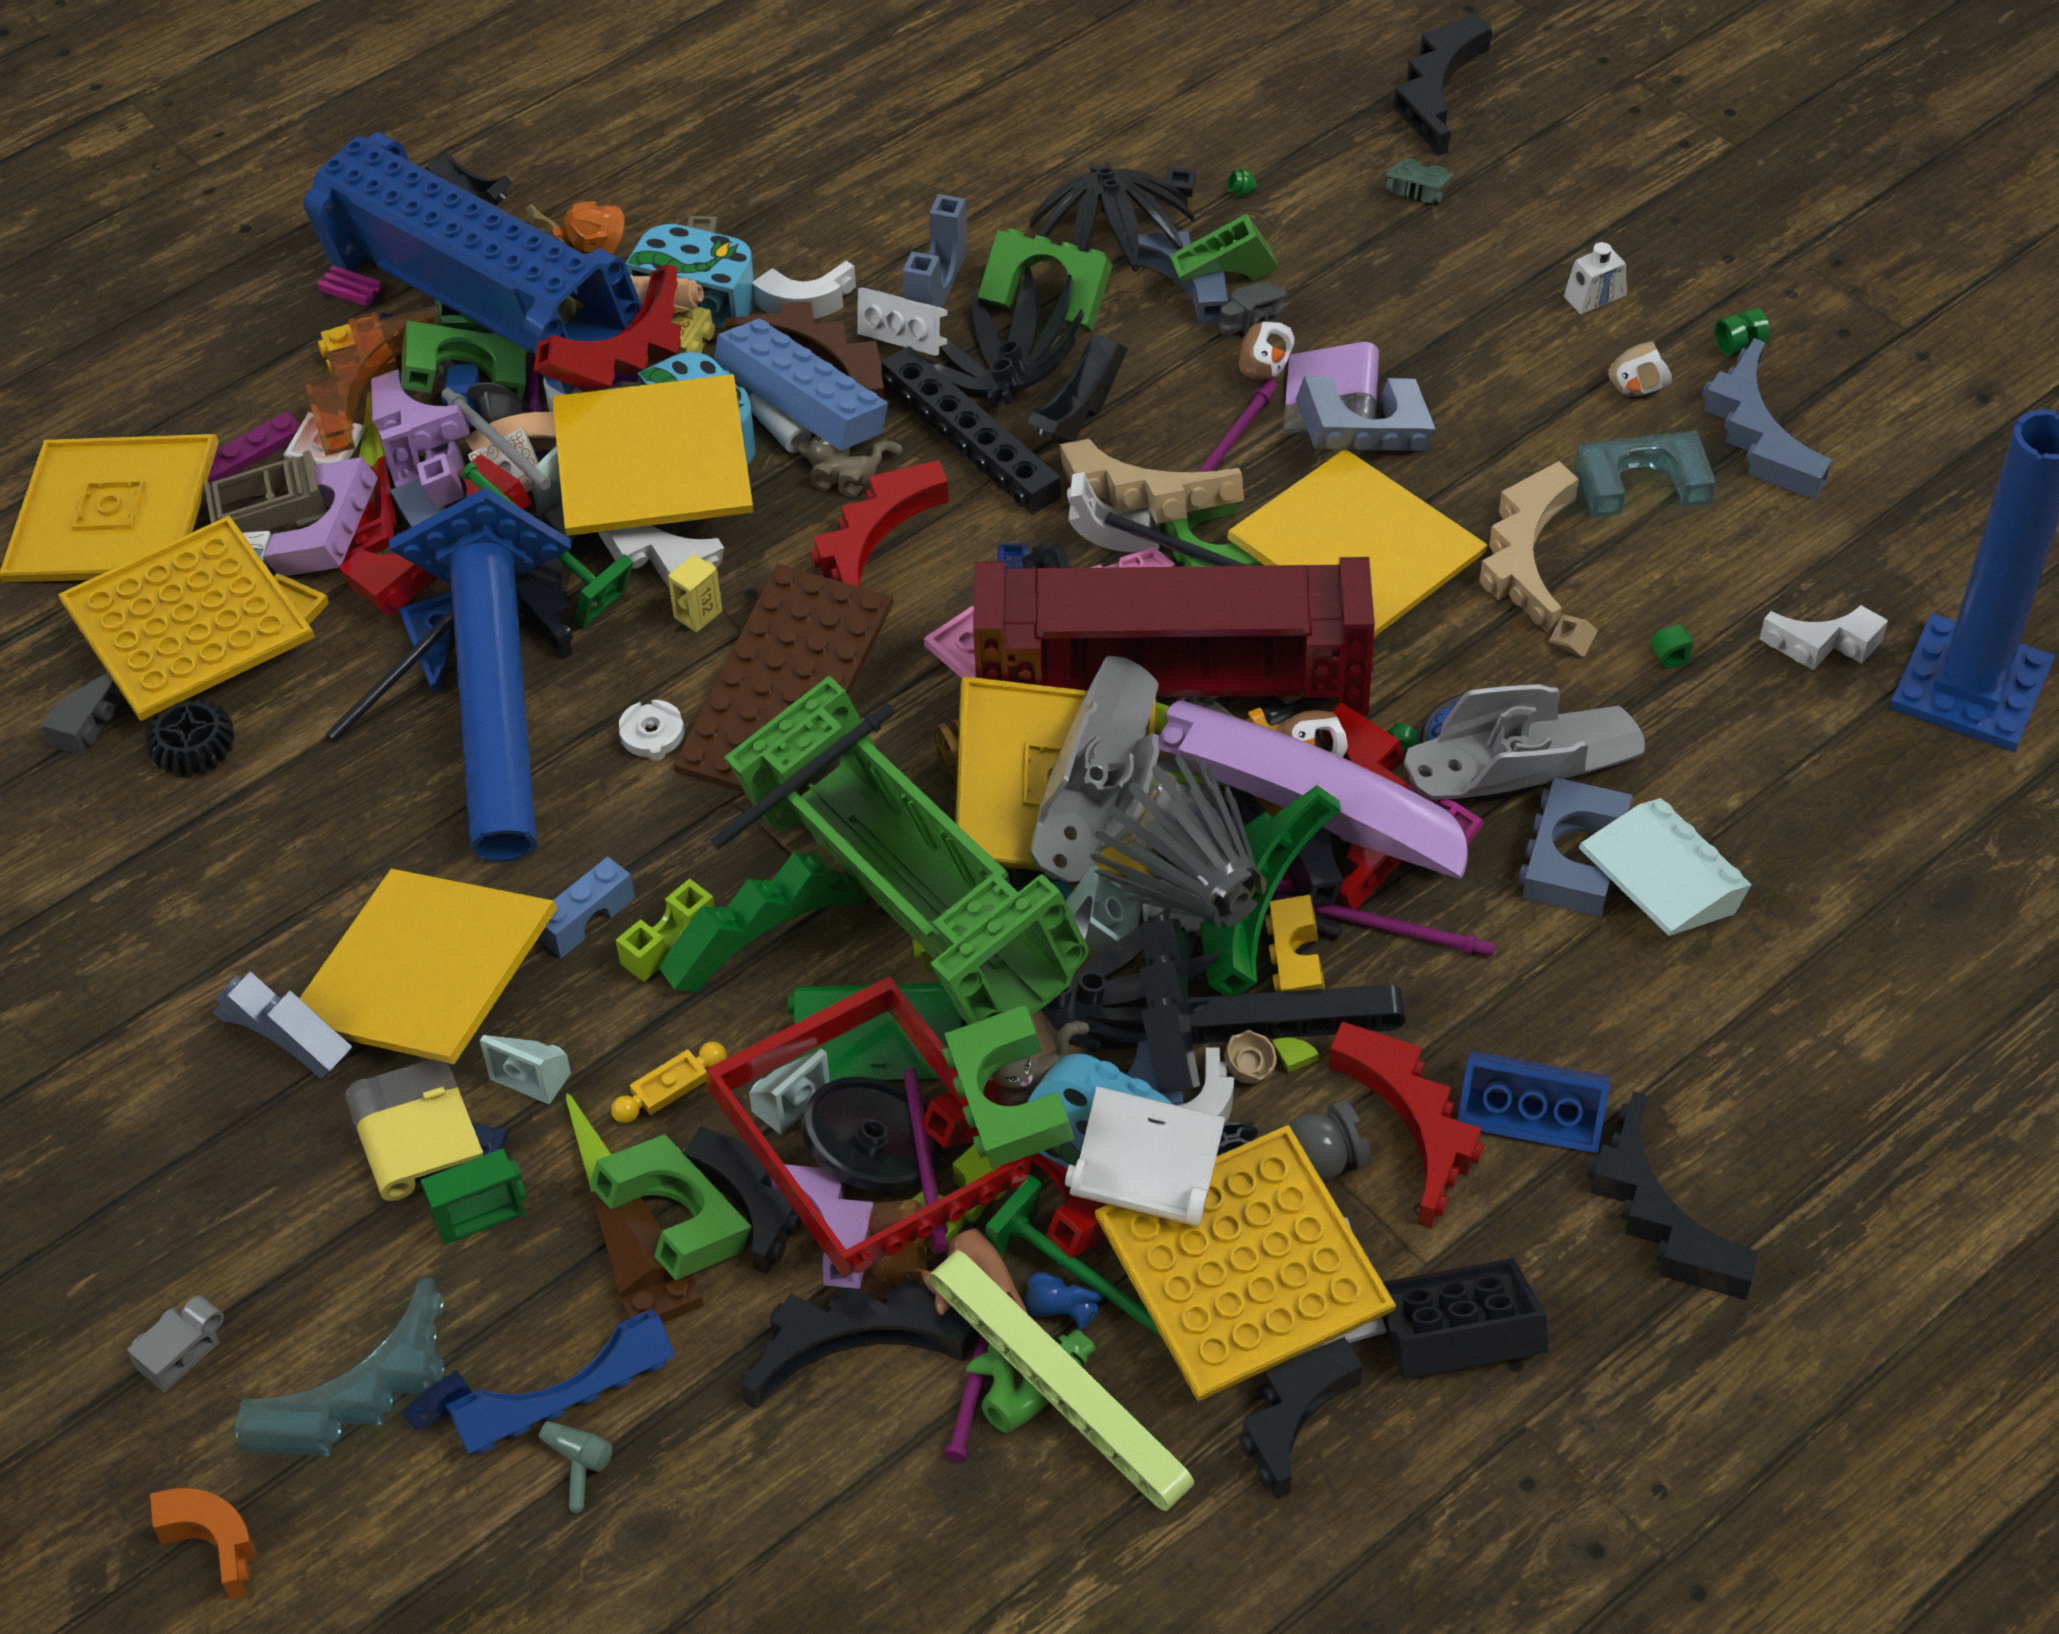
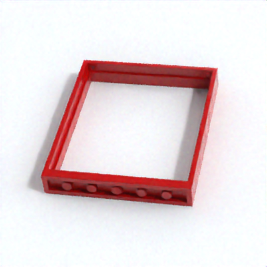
M890 976L706 1069L707 1090L843 1278L854 1272L861 1273L865 1271L873 1262L886 1255L892 1256L898 1253L904 1245L917 1238L923 1239L928 1237L937 1227L948 1221L955 1222L959 1220L970 1209L978 1205L990 1203L998 1194L1005 1190L1020 1187L1030 1176V1156L1005 1164L846 1250L733 1095L732 1090L888 1011L962 1108L968 1106L967 1097L959 1099L952 1078L959 1075L956 1068L950 1070L948 1068L942 1049H945V1046Z

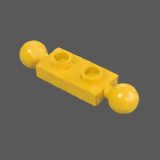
M707 1042L701 1047L699 1056L696 1058L687 1049L630 1084L633 1097L624 1095L614 1100L611 1106L613 1118L619 1123L627 1124L637 1118L639 1109L642 1107L650 1116L706 1082L705 1068L725 1060L727 1057L725 1048L718 1042Z

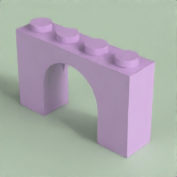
M363 457L314 466L320 494L326 507L331 508L321 519L308 527L272 535L263 557L276 573L290 576L338 568L342 564L378 479Z

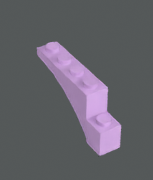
M458 439L426 450L425 461L417 464L422 487L436 509L442 506L448 508L467 496V488L457 473L465 467Z

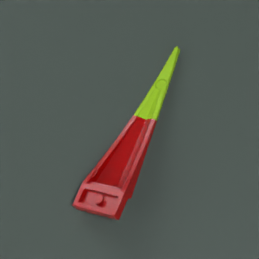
M368 392L363 426L365 433L362 436L359 457H363L378 479L342 564L361 548L374 554L388 548L389 539L394 537V528L397 525L390 492L385 452L379 431L372 419L371 392Z

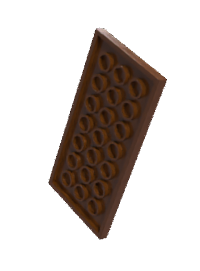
M776 564L674 763L675 772L745 793L724 757L828 676L834 679L849 696L894 604L893 597ZM805 784L796 790V792L799 795L801 794Z

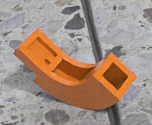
M176 1488L150 1493L153 1529L161 1545L186 1539H201L214 1544L219 1550L221 1580L229 1599L245 1597L244 1582L250 1580L247 1561L257 1559V1555L245 1523L236 1509L221 1497L199 1489Z

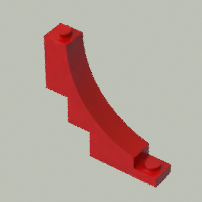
M1340 703L1331 712L1337 716L1346 733L1348 748L1343 758L1409 790L1407 783L1392 773L1405 759L1399 740L1343 703ZM1321 730L1326 743L1333 748V738L1330 731ZM1352 844L1346 856L1352 874H1348L1343 878L1344 882L1339 892L1343 906L1357 910L1403 860Z

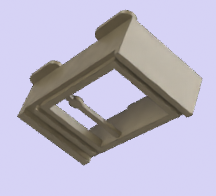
M310 450L303 452V456L292 457L290 460L285 459L214 481L212 484L209 481L204 482L211 524L230 515L240 531L245 533L266 531L292 522H296L298 526L317 522L328 511L318 488L314 468L316 463ZM284 486L288 487L289 494L275 498L273 492L281 490ZM265 495L267 501L223 514L222 505L251 496L259 497Z

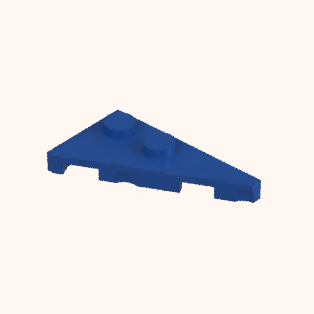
M452 592L399 609L413 647L452 609ZM454 625L419 659L432 693L440 691Z

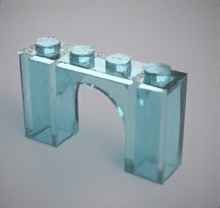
M1697 430L1588 442L1577 445L1574 466L1592 518L1622 514L1626 493L1619 474L1633 467H1650L1666 474L1674 484L1682 507L1712 504L1716 481Z

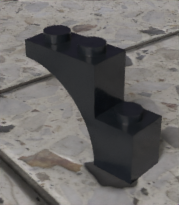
M446 151L425 168L494 206H497L508 196L505 190L513 184L506 175L496 179L478 176L462 167Z

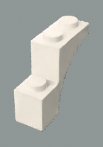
M1861 605L1844 617L1824 622L1793 620L1771 611L1764 618L1760 640L1812 670L1834 648L1862 664L1883 641L1888 620Z

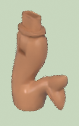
M979 1229L964 1231L947 1244V1258L956 1250L965 1253L1026 1312L1025 1305L1015 1288L1001 1256ZM923 1270L921 1272L922 1279L927 1288L936 1295V1310L940 1315H943L951 1305L930 1283L928 1275L932 1271Z

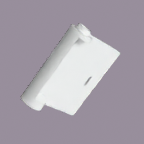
M1096 1086L1081 1155L1076 1166L1069 1165L1065 1186L1071 1187L1070 1195L1199 1227L1226 1117Z

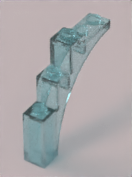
M419 1277L414 1296L397 1327L369 1357L353 1369L336 1379L304 1392L275 1398L242 1399L234 1429V1434L241 1450L330 1456L333 1442H338L340 1438L341 1423L382 1425L385 1411L389 1412L392 1406V1392L433 1395L436 1381H441L444 1370L443 1359L438 1357L434 1345L436 1340V1327L433 1325L435 1315H440L443 1307V1295L438 1293L434 1278Z

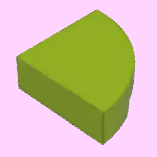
M1296 1038L1272 1040L1275 1053L1287 1073L1319 1061L1317 1050L1305 1041Z

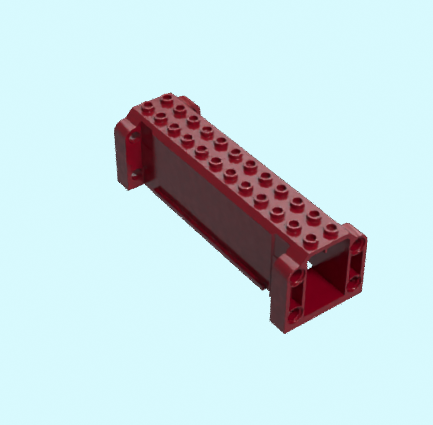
M1339 557L1338 565L1005 569V561L975 562L973 637L976 678L1088 691L1104 659L1107 656H1116L1137 663L1156 679L1159 685L1155 697L1300 695V691H1304V698H1338V705L1343 703L1361 716H1369L1375 628L1369 557Z

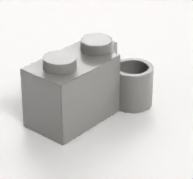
M201 1295L189 1300L181 1311H178L176 1308H170L146 1333L139 1335L127 1349L134 1367L165 1393L220 1343L216 1330L221 1326L224 1314Z

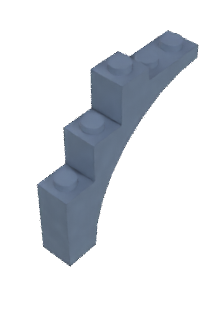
M1754 338L1748 349L1743 348L1740 352L1736 367L1731 366L1728 374L1719 371L1713 381L1709 380L1702 394V397L1706 398L1704 411L1726 419L1724 429H1727L1725 442L1748 451L1746 455V460L1750 462L1748 475L1816 500L1828 480L1832 459L1811 450L1791 437L1766 409L1758 391L1756 373L1761 365L1765 342Z

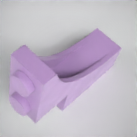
M399 369L371 379L372 419L378 431L408 422L412 430L417 453L470 435V427L458 405L432 406L415 401L411 398V390L401 389V372Z
M785 1165L846 1250L873 1235L874 1202L846 1200L845 1182L837 1179L823 1168ZM772 1180V1188L780 1191L775 1182ZM824 1252L823 1285L860 1289L864 1271L861 1273L854 1272L843 1278Z

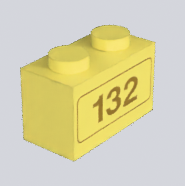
M696 306L690 311L674 313L672 323L681 326V346L678 354L686 352L702 353L704 345L708 340L712 339L715 332L711 310Z
M693 554L668 575L675 619L697 633L722 612L718 571L711 562L704 561Z

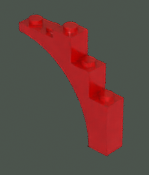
M666 264L651 272L649 286L639 311L627 327L615 337L600 341H576L552 335L538 342L534 372L591 392L611 387L615 379V373L631 377L644 371L649 357L663 361L678 354L681 346V326L672 323L675 312L673 307L674 296L678 286L676 279L678 268Z
M937 460L869 476L870 489L865 490L866 500L841 506L842 519L838 520L839 530L813 536L815 549L810 550V555L814 568L819 567L823 577H831L833 580L860 587L863 569L869 556L891 530L919 512L949 502L948 481L940 461Z
M1341 1022L1330 1048L1329 1068L1361 1082L1376 1092L1396 1111L1410 1130L1417 1144L1425 1175V1192L1420 1206L1418 1224L1432 1228L1436 1216L1443 1217L1449 1201V1196L1445 1195L1447 1188L1454 1189L1459 1173L1468 1176L1472 1163H1480L1485 1144L1479 1142L1482 1128L1451 1119L1455 1103L1450 1102L1451 1087L1421 1078L1425 1068V1062L1420 1061L1422 1047Z

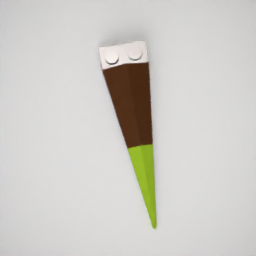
M566 1094L568 1109L590 1185L597 1160L610 1156L611 1153L572 1096ZM591 1188L620 1298L628 1319L652 1309L659 1315L663 1323L704 1306L702 1296L691 1274L675 1280L654 1257L663 1229L641 1197L610 1209Z

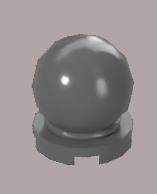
M1345 1099L1329 1103L1327 1115L1317 1112L1302 1114L1288 1124L1322 1182H1329L1341 1174L1346 1163L1353 1170L1361 1169L1364 1165L1371 1163V1152L1367 1137L1360 1140L1354 1123L1360 1120L1353 1107Z

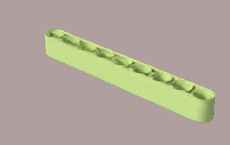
M956 1250L928 1275L934 1289L1155 1506L1163 1511H1168L1194 1485L1193 1477L1189 1471L965 1253Z

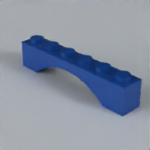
M649 1309L617 1324L609 1341L598 1355L580 1372L559 1384L540 1391L520 1394L496 1393L479 1389L447 1404L446 1408L468 1453L474 1451L477 1454L492 1449L497 1444V1440L507 1435L516 1437L524 1434L531 1429L530 1424L543 1418L546 1421L555 1419L564 1414L565 1408L577 1402L579 1404L589 1403L600 1396V1391L610 1386H613V1388L625 1386L633 1381L634 1375L644 1370L652 1372L664 1367L668 1363L667 1359L674 1357L675 1353L659 1315L652 1309Z

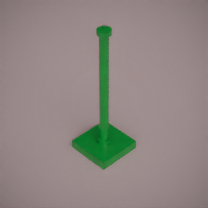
M470 462L464 467L460 474L463 479H469L480 490L486 487L516 505L478 471V466L474 462ZM568 551L557 557L560 562L587 585L580 592L574 622L580 628L584 629L626 593L634 562L625 554L598 577L591 573Z
M1030 1175L986 1224L985 1236L999 1255L1002 1256L1015 1240L1021 1236L1162 1338L1146 1308L1075 1257L1071 1259L1050 1239L1029 1225L1037 1216L1042 1182Z

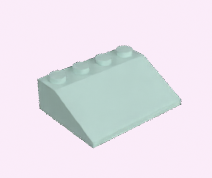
M1661 798L1637 805L1581 842L1579 849L1668 936L1734 915L1752 885L1742 876L1737 868L1733 867L1718 853L1714 846L1708 844L1695 831L1692 825L1686 823L1673 810L1672 806Z

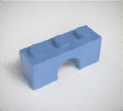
M607 856L553 900L558 909L538 937V941L560 959L586 939L584 932L586 923L596 911L601 910L609 918H612L635 899L631 874Z

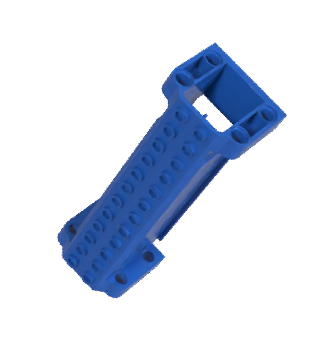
M380 132L374 133L370 137L356 136L316 172L312 188L304 198V209L332 265L352 271L366 258L377 264L378 268L438 300L530 353L534 352L535 356L537 343L552 335L576 341H600L613 338L627 327L641 307L640 299L627 266L621 258L601 248L594 250L591 254H583L571 248L563 241L409 161L402 144ZM570 296L583 303L584 307L564 325L558 308L560 303ZM544 375L550 387L565 395L575 388V386Z

